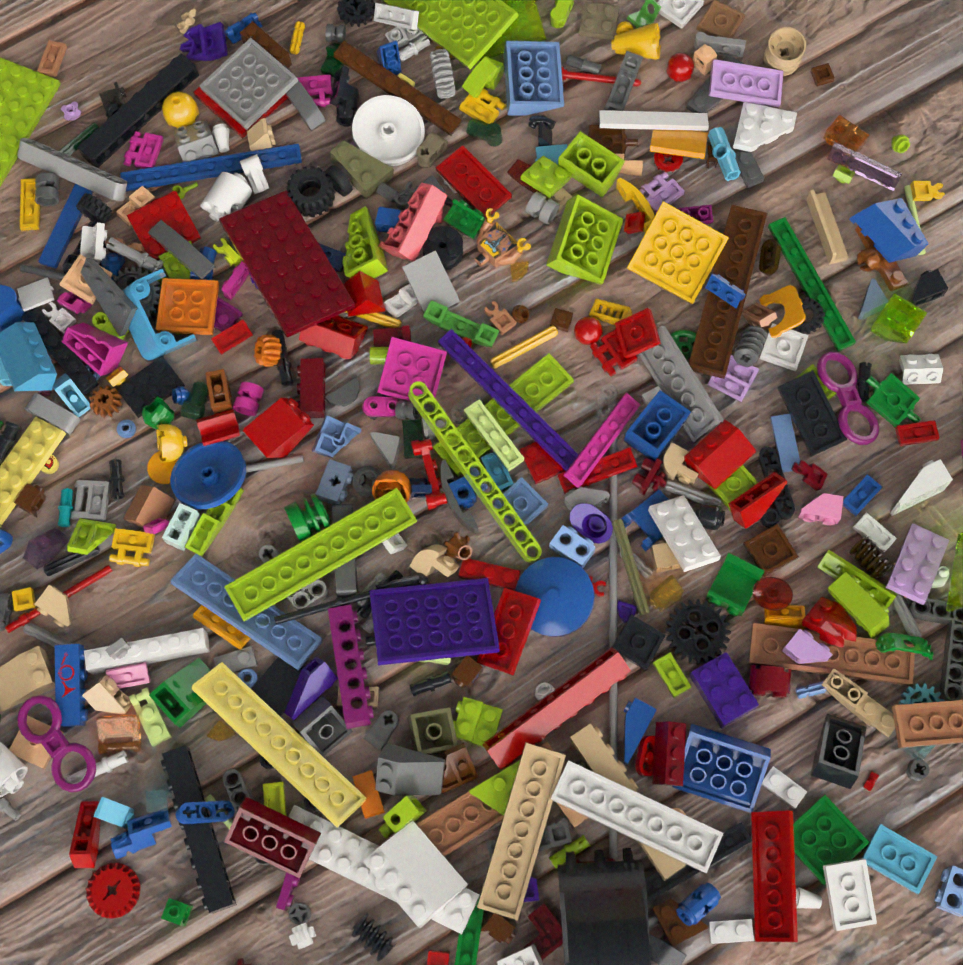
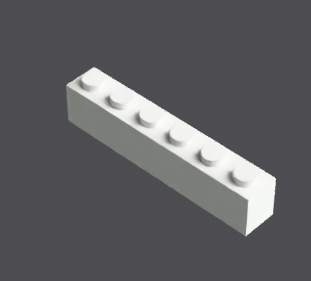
M203 628L127 642L131 647L127 650L128 653L116 660L111 658L105 651L110 646L84 650L86 670L93 675L106 672V669L141 662L150 664L210 652L208 633Z

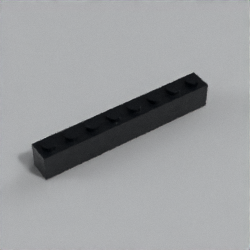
M183 54L173 58L169 65L161 69L158 75L148 81L139 92H136L102 126L95 129L91 136L81 142L77 148L82 157L94 167L99 168L133 137L135 131L138 132L162 110L163 102L168 95L174 92H182L199 76L196 65Z
M184 745L162 753L163 760H161L163 770L167 771L169 776L167 785L175 796L172 799L175 810L184 803L206 802L190 748ZM202 807V815L204 817H209L210 814L208 808ZM184 810L183 814H186L188 817L191 814H195V811L187 813L186 810ZM179 822L181 830H185L187 838H184L186 848L191 850V866L193 870L197 871L199 877L196 878L197 886L204 894V898H202L204 909L214 914L236 906V900L212 822L182 824Z

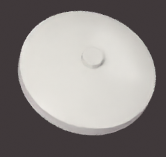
M382 95L369 99L361 105L353 119L352 137L356 148L390 167L402 165L414 158L417 154V148L424 140L425 129L421 115L412 104L396 96Z

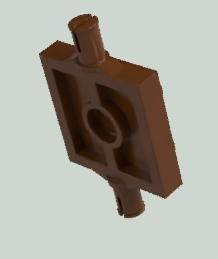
M589 125L588 137L614 154H624V160L627 146L638 147V139H627L625 129L600 128L599 125Z

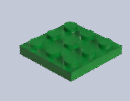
M823 795L793 823L795 855L822 885L826 884L823 865L850 861L870 843L826 795Z

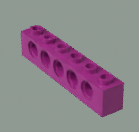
M351 605L329 608L328 615L346 728L351 729L371 725L370 718H374L372 705L368 706L367 699L371 698L369 686L365 687L364 679H368L366 667H362L361 660L365 659L363 648L358 646V642L362 640L360 629L356 630L355 623L358 622L357 611H353ZM344 625L350 626V629L347 631L340 630ZM346 644L353 645L350 650H344L343 647ZM349 663L356 664L353 669H347L346 666ZM352 682L359 683L357 688L352 689L349 687ZM355 701L362 702L359 708L352 707Z

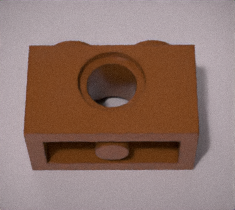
M220 369L206 372L210 404L214 414L233 409L229 379L225 370Z

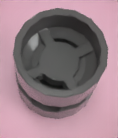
M47 172L37 174L35 177V202L42 206L57 205L59 203V176Z

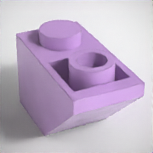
M801 629L796 632L782 650L783 653L797 664L826 662L833 655L825 644L817 643L813 639L812 634Z

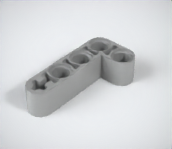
M265 545L259 551V557L263 563L270 560L266 556L268 553L273 558L279 555L277 550L271 545ZM316 580L288 596V599L296 610H301L318 605L328 596V589L323 581ZM322 587L323 591L320 594H314V589ZM301 598L307 599V602H306L305 605H303V606H298V605H297V602H298Z

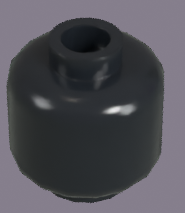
M704 503L700 509L696 510L695 514L704 529L718 530L720 526L724 525L725 511H722L721 506Z

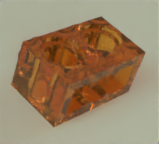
M841 115L828 127L824 136V140L829 145L836 147L842 154L852 159L866 145L869 134Z

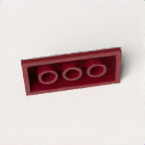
M246 797L237 811L224 842L300 878L319 840L321 832Z

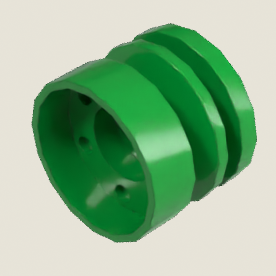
M315 493L310 494L313 501L310 505L306 497L303 498V508H300L296 501L284 506L300 543L312 536V529L315 528L318 533L321 531L320 525L323 524L325 528L330 526L329 516L322 501L316 497Z

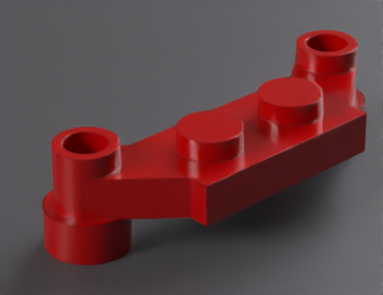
M417 439L411 441L414 456L422 454L428 483L432 485V493L425 495L428 510L447 504L445 492L440 493V489H442L440 477L436 478L435 471H438L435 459L432 460L429 450H433L431 440L419 441Z

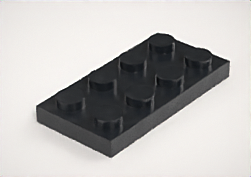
M814 371L777 387L811 457L847 440L839 427L835 413Z

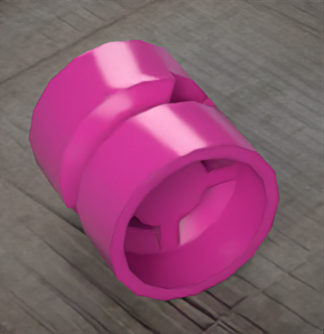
M241 382L237 392L239 396L235 399L233 409L247 416H256L260 406L258 402L262 399L264 389L254 383Z

